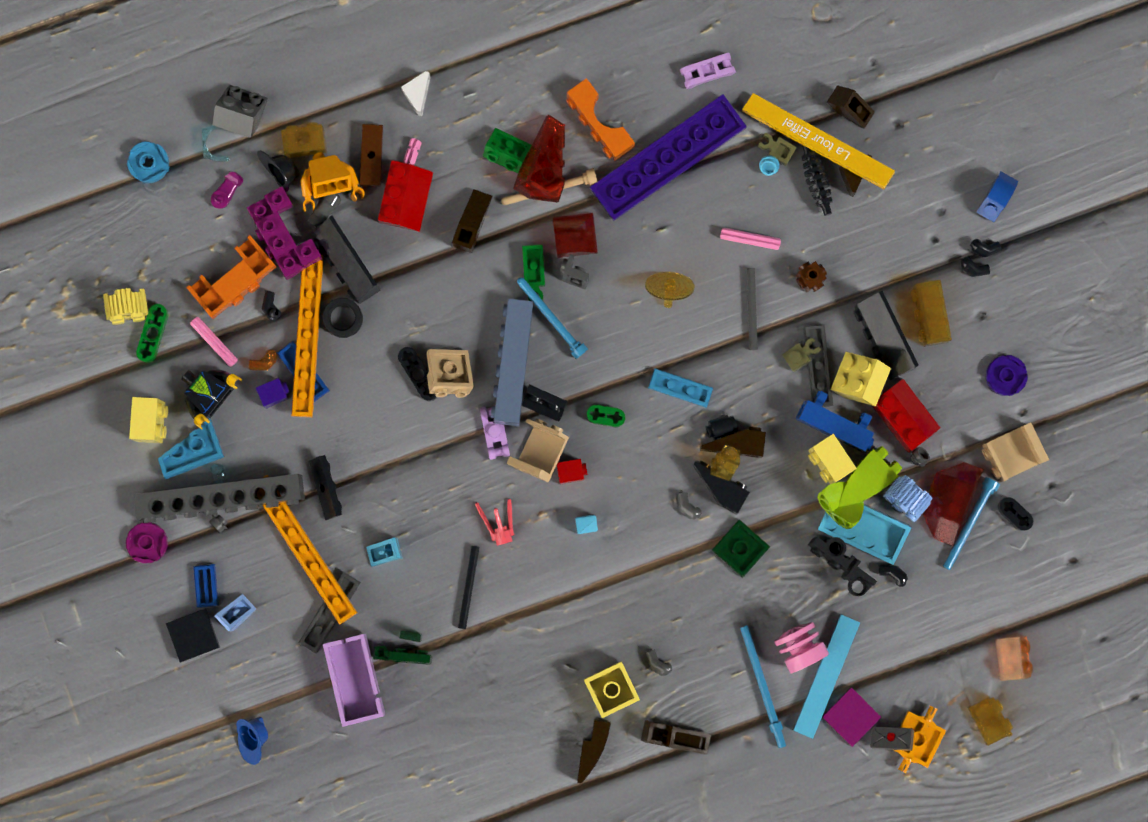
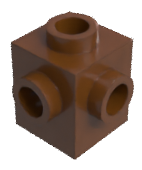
M808 261L799 267L800 271L796 275V281L802 290L805 289L806 293L811 290L816 292L824 286L823 282L827 279L825 276L827 272L821 264L818 265L816 261L810 264ZM813 272L816 278H810L809 273Z

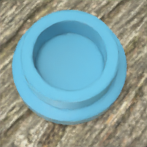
M770 155L764 156L759 163L761 172L767 176L777 173L780 167L778 159Z

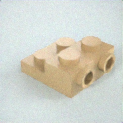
M429 349L427 351L429 394H435L436 397H445L448 394H455L457 398L466 397L474 387L468 350Z

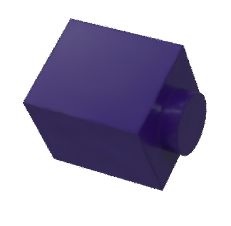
M279 378L256 387L263 407L266 409L289 399L287 395L290 393L286 381L282 382Z

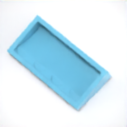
M864 504L860 521L851 529L838 525L825 511L818 530L832 537L841 538L845 543L894 565L912 527Z

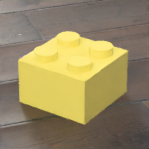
M845 352L830 390L843 398L876 406L891 368L877 359Z
M132 397L129 439L136 442L163 443V439L166 438L167 434L164 418L168 416V406H165L164 401L158 398Z
M834 434L808 450L810 461L814 466L818 465L821 470L819 474L825 483H836L857 469Z
M622 661L584 679L602 718L640 700Z

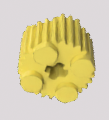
M130 288L117 289L113 295L103 294L106 319L110 320L112 325L124 324V320L133 319V322H141L148 315L145 289H139V292H132Z

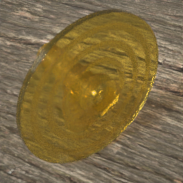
M675 272L656 273L648 277L645 282V288L648 293L663 299L664 307L666 308L672 307L673 300L685 299L692 295L695 288L690 278Z

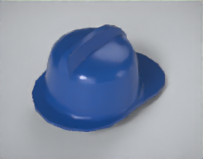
M257 717L248 721L246 719H239L236 723L239 751L246 762L256 765L261 760V747L268 739V732L263 718Z

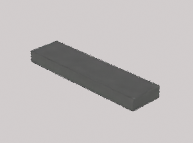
M825 324L804 326L805 343L808 339L815 338L816 341L811 344V349L821 348L819 353L809 355L812 361L807 363L811 402H814L818 391H823L828 394V397L822 407L833 406Z
M344 571L337 580L349 600L361 583ZM323 602L298 642L316 654L337 622L325 602Z

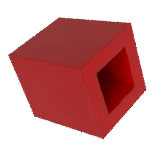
M581 459L557 463L560 485L583 481L584 475H588L586 463H582Z

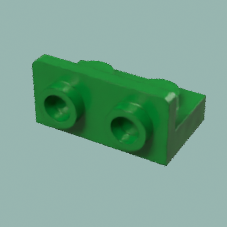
M495 128L485 145L483 157L490 162L505 167L509 171L519 174L532 145Z

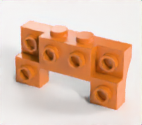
M251 235L247 237L248 240L240 247L236 246L234 248L243 260L218 281L211 285L201 275L199 277L200 280L192 286L186 287L212 319L216 318L226 308L239 305L244 300L243 297L248 292H255L260 287L261 279L277 267Z

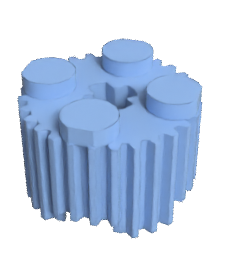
M905 475L898 477L883 497L890 503H893L892 507L899 513L905 512L906 517L915 522L929 507L930 501L933 498L928 492L923 491L917 486L916 482Z

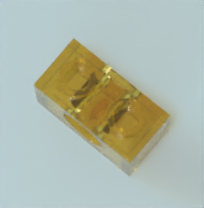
M313 122L306 124V127L299 128L297 125L287 126L285 130H281L285 156L293 158L315 155L318 152L327 153L325 132L322 124L319 125ZM301 136H309L307 143H299Z

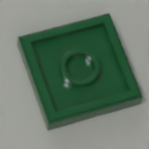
M739 519L715 545L712 551L743 578L770 546Z

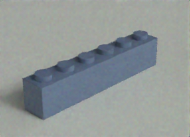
M508 299V305L504 304L503 317H506V323L501 325L500 337H504L503 345H499L498 357H501V365L496 366L495 376L499 377V383L494 385L493 397L497 398L496 406L492 405L491 418H494L495 424L520 425L533 301Z

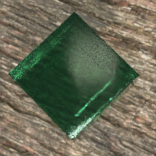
M402 630L399 639L421 642L423 635L422 633Z

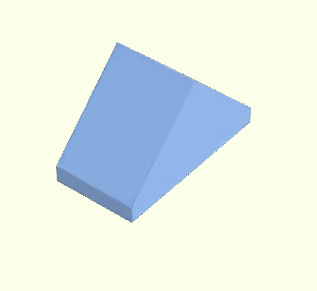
M242 594L218 612L215 617L230 632L240 626L256 608Z

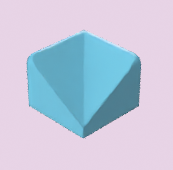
M595 515L576 517L577 534L596 532L598 530Z

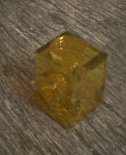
M725 445L722 451L717 452L715 458H712L710 474L730 481L740 464V450Z

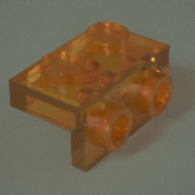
M1026 636L995 639L1000 681L1031 678L1033 666L1031 661H1029L1030 643Z

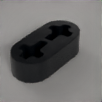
M1008 497L1000 500L998 511L1016 529L1025 531L1032 527L1033 517L1015 499ZM1011 502V509L1015 513L1013 514L1010 510L1004 511V503ZM1019 515L1021 518L1026 517L1027 526H1020V519H1018L1016 516Z

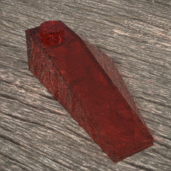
M551 115L546 116L518 172L513 187L514 190L529 199L559 202L565 185V178H562V168L565 167V160H563L565 124Z

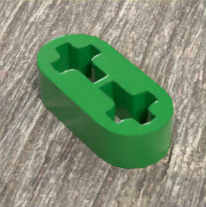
M593 405L587 410V419L593 424L615 428L624 424L625 414L618 408ZM598 409L600 414H605V418L598 417L597 420H593L590 412ZM615 412H617L619 417H622V420H618L617 424H615L613 419L607 418V415L614 416Z

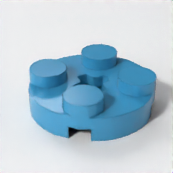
M147 141L135 145L127 159L130 173L142 183L157 182L170 169L169 157L163 147ZM148 157L150 160H154L151 167H144L145 158Z

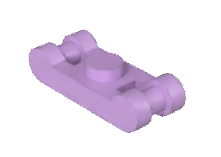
M730 53L681 68L680 72L685 78L686 82L684 84L686 89L735 74V67L730 62ZM722 63L724 69L719 70L717 64ZM697 71L699 77L693 78L692 72Z
M486 406L480 407L490 460L496 459L498 456H510L504 425L495 424L494 421L489 422L488 416H491V408H486ZM501 442L502 447L494 449L493 443Z

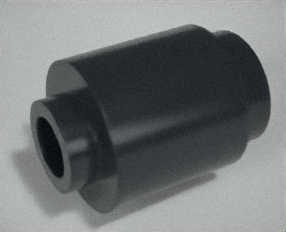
M725 415L708 421V426H706L708 437H712L714 441L738 431L733 415L729 417Z

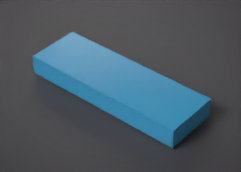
M654 369L648 389L705 408L708 406L713 391L712 387L658 369Z

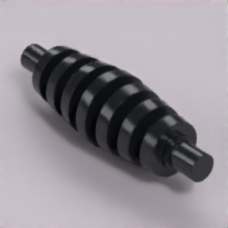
M802 145L804 155L801 158L802 161H807L803 164V169H809L804 172L805 177H810L806 179V184L812 185L809 187L810 192H817L812 197L814 200L819 199L816 205L822 208L824 216L831 215L830 203L833 200L832 197L827 198V196L831 195V189L825 190L830 184L829 181H824L828 179L827 173H822L825 171L824 166H818L822 163L820 158L815 159L819 156L818 153Z

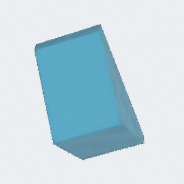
M391 538L366 547L371 567L403 559L398 538Z

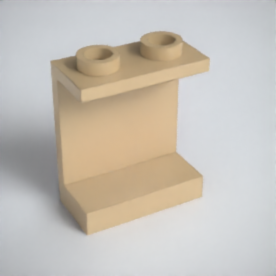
M536 418L535 421L527 419L526 423L533 426V429L518 460L510 456L506 464L545 482H549L569 437L562 433L563 429L552 425L550 428L547 427L548 423Z
M1031 422L982 445L984 448L982 453L987 461L990 460L993 466L991 468L992 474L1000 482L1006 481L1023 471L1049 460Z

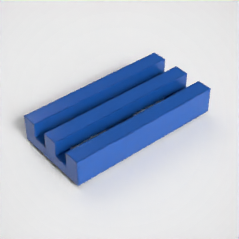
M215 564L193 566L197 608L219 606ZM207 569H210L213 602H210ZM199 570H203L205 603H202Z

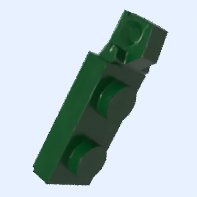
M385 646L374 647V660L432 664V656L428 655V651L415 650L414 654L407 653V649L395 648L394 652H391Z

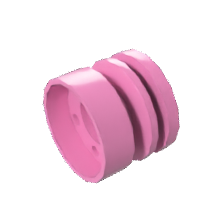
M813 622L797 625L784 632L774 641L776 646L786 644L785 647L779 650V653L790 652L791 656L784 660L790 673L802 670L829 655L824 642L813 643L812 641L819 635L818 631L808 634V631L815 627Z

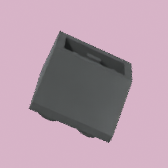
M229 85L215 104L212 125L251 138L259 126L268 98L258 93H252L240 87Z

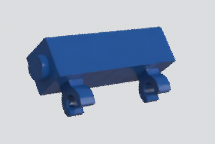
M823 391L817 392L814 402L809 400L803 401L795 418L796 420L828 436L834 434L838 441L860 452H866L867 449L871 448L874 442V438H872L874 432L866 429L872 419L871 415L861 413L857 424L822 407L828 397V394Z

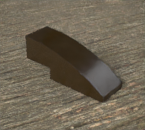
M594 719L591 740L583 739L577 783H582L597 764L607 742L611 722Z
M645 720L641 741L707 755L711 734Z

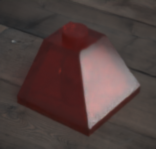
M593 213L552 217L557 258L569 257L570 254L574 256L598 254Z

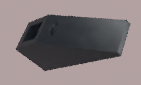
M701 460L699 463L695 461L693 467L717 504L737 515L750 493L746 490L747 486L739 481H736V483L729 481V476L721 471L713 472L710 470L711 466Z

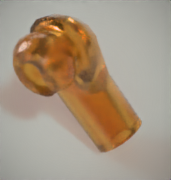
M272 349L267 350L261 360H249V370H269L277 361L276 351Z

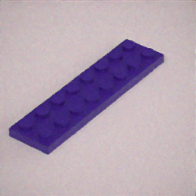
M722 94L596 182L590 189L611 219L615 221L744 131L747 126L724 94Z

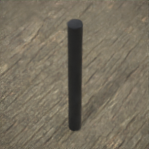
M471 546L458 624L460 629H466L480 548L477 546Z

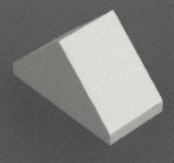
M426 71L401 87L402 92L418 116L423 115L431 78L430 73Z

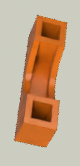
M586 78L567 92L568 99L566 102L572 110L576 109L580 114L578 118L584 126L588 125L592 130L590 134L596 142L600 141L604 146L602 150L609 159L612 157L616 161L635 147V142L624 127L609 128L597 120L594 114V106L599 94Z

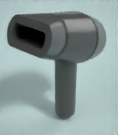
M337 193L317 198L318 204L307 221L318 228L340 204L341 198Z

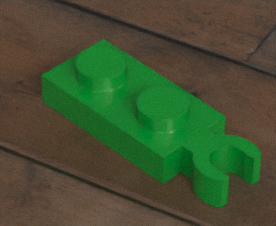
M543 245L522 246L524 279L539 294L543 301V292L539 289V287H545Z

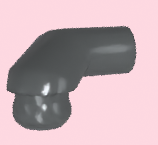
M688 493L677 494L680 512L689 519L695 520L699 518L702 514L701 509L689 504Z
M655 649L645 652L649 667L653 672L661 676H666L672 672V665L669 662L659 661Z

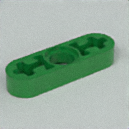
M154 304L150 307L136 350L138 359L145 363L155 360L168 320L169 312L161 304ZM159 308L161 309V312L164 313L163 317L159 316L157 322L161 324L160 327L156 324H150L151 320L153 322L156 321L154 311H158ZM150 328L158 330V336L155 339H149L147 336V331ZM145 340L155 343L154 347L152 345L149 346V351L152 353L151 356L146 358L141 354L142 350L146 351L148 344L144 343Z

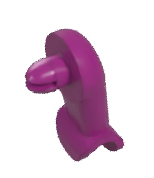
M230 172L225 175V181L212 194L211 203L215 208H225L229 204L237 186L239 187L243 183V178L238 173Z

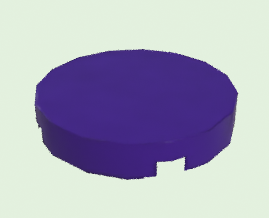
M1002 355L995 358L986 370V381L989 388L1001 396H1012L1019 393L1025 387L1028 380L1025 364L1019 358L1012 355Z

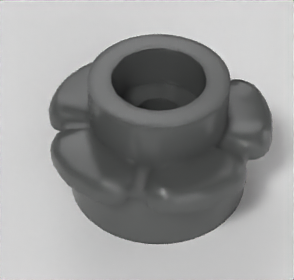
M922 447L911 451V461L916 466L924 467L930 460L928 452Z
M212 515L213 518L209 523L220 533L224 529H228L225 526L228 522L222 516L218 515L215 517Z

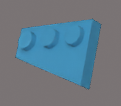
M210 418L209 424L205 421V424L201 426L202 430L198 428L192 431L181 443H177L158 458L165 479L224 457Z

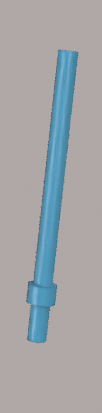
M748 625L741 627L742 636L771 723L769 724L771 733H774L778 748L785 747L782 723L778 721Z

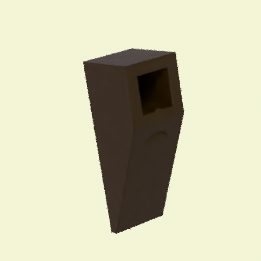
M473 189L453 237V247L473 253L493 197L492 195Z

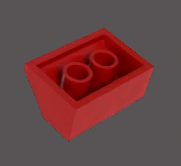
M391 160L378 221L381 224L420 232L434 172L411 164Z
M904 379L879 397L877 405L872 406L907 453L915 449L941 428Z

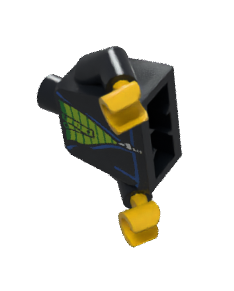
M214 369L207 372L202 370L198 376L188 370L182 376L181 380L189 385L184 392L187 396L185 402L189 414L201 430L203 429L201 424L204 421L209 424L210 420L207 418H211L231 392L238 388L235 386V382L237 380L242 381L240 377L224 370Z

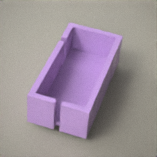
M366 634L345 638L346 643L342 639L323 644L342 727L385 716L382 698H377L376 695L380 693Z

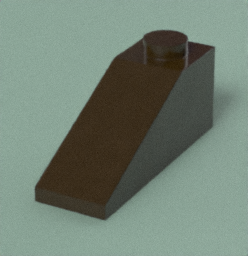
M749 427V430H743L701 445L700 451L762 458L764 455L766 432H762L759 427Z

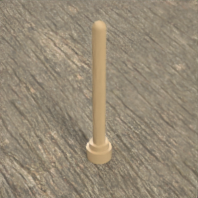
M594 168L586 170L579 177L503 197L501 203L509 205L584 183L585 185L590 184L592 186L597 182Z

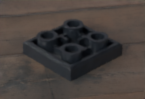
M206 608L166 623L180 663L220 648Z

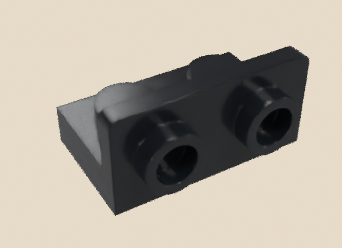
M529 384L522 406L559 422L568 401Z

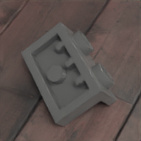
M570 254L568 259L564 258L560 269V274L563 275L562 281L586 289L589 273H586L587 270L579 266L572 268L574 255Z

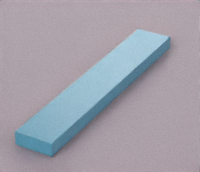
M840 614L827 646L829 655L821 660L793 731L812 739L814 738L860 622Z

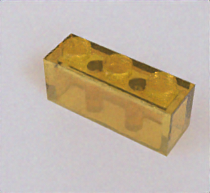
M941 280L915 284L913 290H911V298L913 302H916L917 310L914 313L916 322L920 323L921 330H918L920 342H923L924 347L949 343L952 338Z

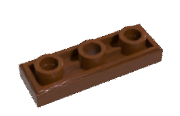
M362 124L360 186L381 187L383 125ZM371 153L375 154L373 159L368 158Z

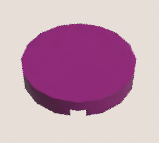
M151 522L137 524L128 532L126 537L128 553L135 561L140 563H153L160 560L168 547V537L165 531L159 525Z

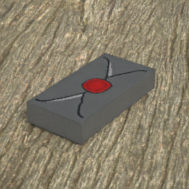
M872 727L870 748L912 751L914 730L912 728Z

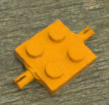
M930 706L925 717L907 711L899 728H912L914 730L912 751L894 750L904 758L898 770L906 773L911 762L919 763L926 768L929 767L947 731L932 721L938 709Z

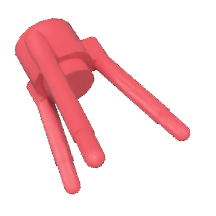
M511 499L507 500L508 530L507 526H502L498 509H494L498 526L495 532L479 503L476 502L475 506L491 535L492 541H496L497 546L512 542L511 536H514Z

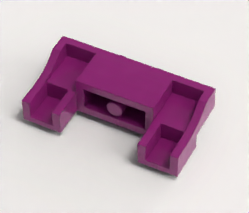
M281 186L264 195V199L246 208L258 228L255 230L260 242L264 240L267 245L264 248L270 259L274 257L285 279L288 280L310 265L322 260V257L312 239L296 246L279 215L293 207Z

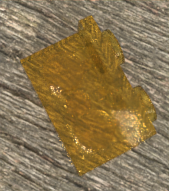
M989 696L967 707L987 746L1013 735L1011 732L1013 727L1009 719L1003 717L1001 713L1003 707L998 699L995 700L994 697Z

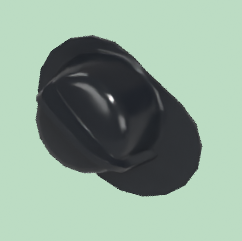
M258 151L257 155L263 166L274 177L279 187L282 186L285 192H288L289 184L300 175L294 162L285 155L270 157L265 152Z

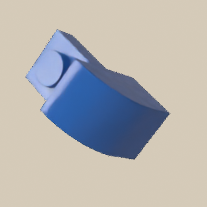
M1000 171L976 213L995 222L1013 195L1018 181Z

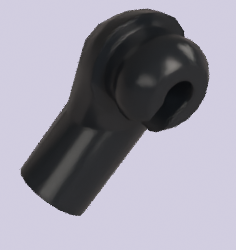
M974 239L970 244L972 251L981 257H988L1002 251L998 241L986 245L979 239Z
M970 257L961 259V268L969 276L977 277L990 274L988 264L977 266Z
M265 291L262 311L269 319L277 320L281 316V311L273 304L275 293Z
M879 565V576H892L897 586L903 587L906 585L908 580L907 574L899 566Z

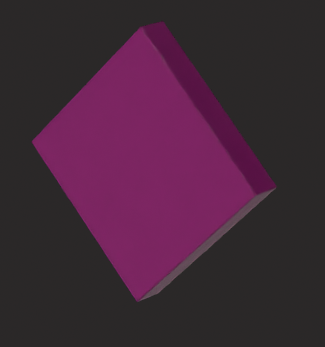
M850 687L822 718L853 747L876 724L881 716Z

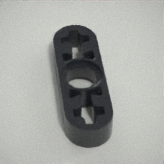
M405 347L401 349L398 353V360L418 393L425 401H434L437 398L435 394L432 397L429 395L424 396L425 388L423 385L420 388L418 387V384H422L427 380L428 374L418 355L412 348ZM405 352L413 354L411 360L414 364L417 361L419 362L418 365L412 366L410 370L407 369V367H410L409 362L402 360ZM415 369H422L424 371V377L421 380L413 378L412 374Z

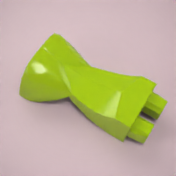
M883 446L875 450L873 449L866 454L856 465L857 469L850 474L846 482L830 484L818 494L817 498L822 508L841 527L846 529L854 527L862 517L864 510L863 501L876 495L899 477L898 473L901 471L902 466L895 460L889 465L883 460L888 455V451Z

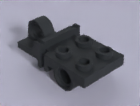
M815 537L809 542L808 545L811 547L810 551L819 558L824 556L828 559L827 564L833 569L845 571L841 578L848 580V591L853 596L864 595L876 584L877 581L858 567L861 563L860 560L856 559L853 555L846 558L843 556L846 552V544L841 538L833 537L823 541ZM833 544L836 545V546L834 547V549L836 550V553H835V552H830V550H829V546H830V545H833ZM855 581H860L863 584V590L860 593H856L852 589V584Z

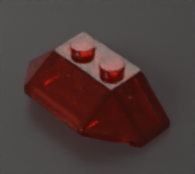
M963 462L936 473L929 490V495L933 499L930 501L929 507L923 512V516L935 540L954 547L984 469Z

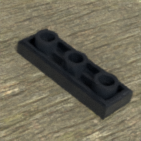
M323 455L310 460L309 465L325 521L342 515V505L336 494V484L332 480L330 463L327 461L326 456Z

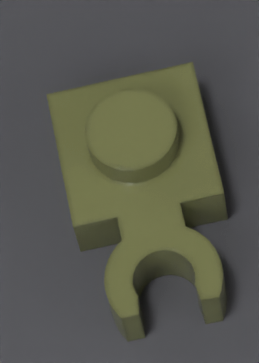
M765 133L763 137L768 140V144L764 145L759 142L758 147L762 150H770L769 155L776 157L779 163L786 166L797 147L780 137L775 142L770 134Z
M815 338L808 339L804 347L801 343H798L782 354L793 372L812 361L809 357L810 354H817L821 351L820 347L814 350L811 349V344L816 341Z

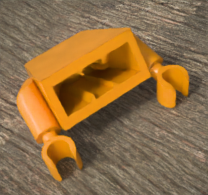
M318 152L313 156V160L308 162L309 168L305 169L301 178L302 197L305 196V201L303 202L304 212H306V204H311L313 211L315 210V202L311 199V196L319 198L351 190L352 186L353 191L350 195L352 201L356 202L357 200L355 193H359L361 199L364 197V190L357 185L359 182L354 168L340 161L336 155L325 157L323 153Z

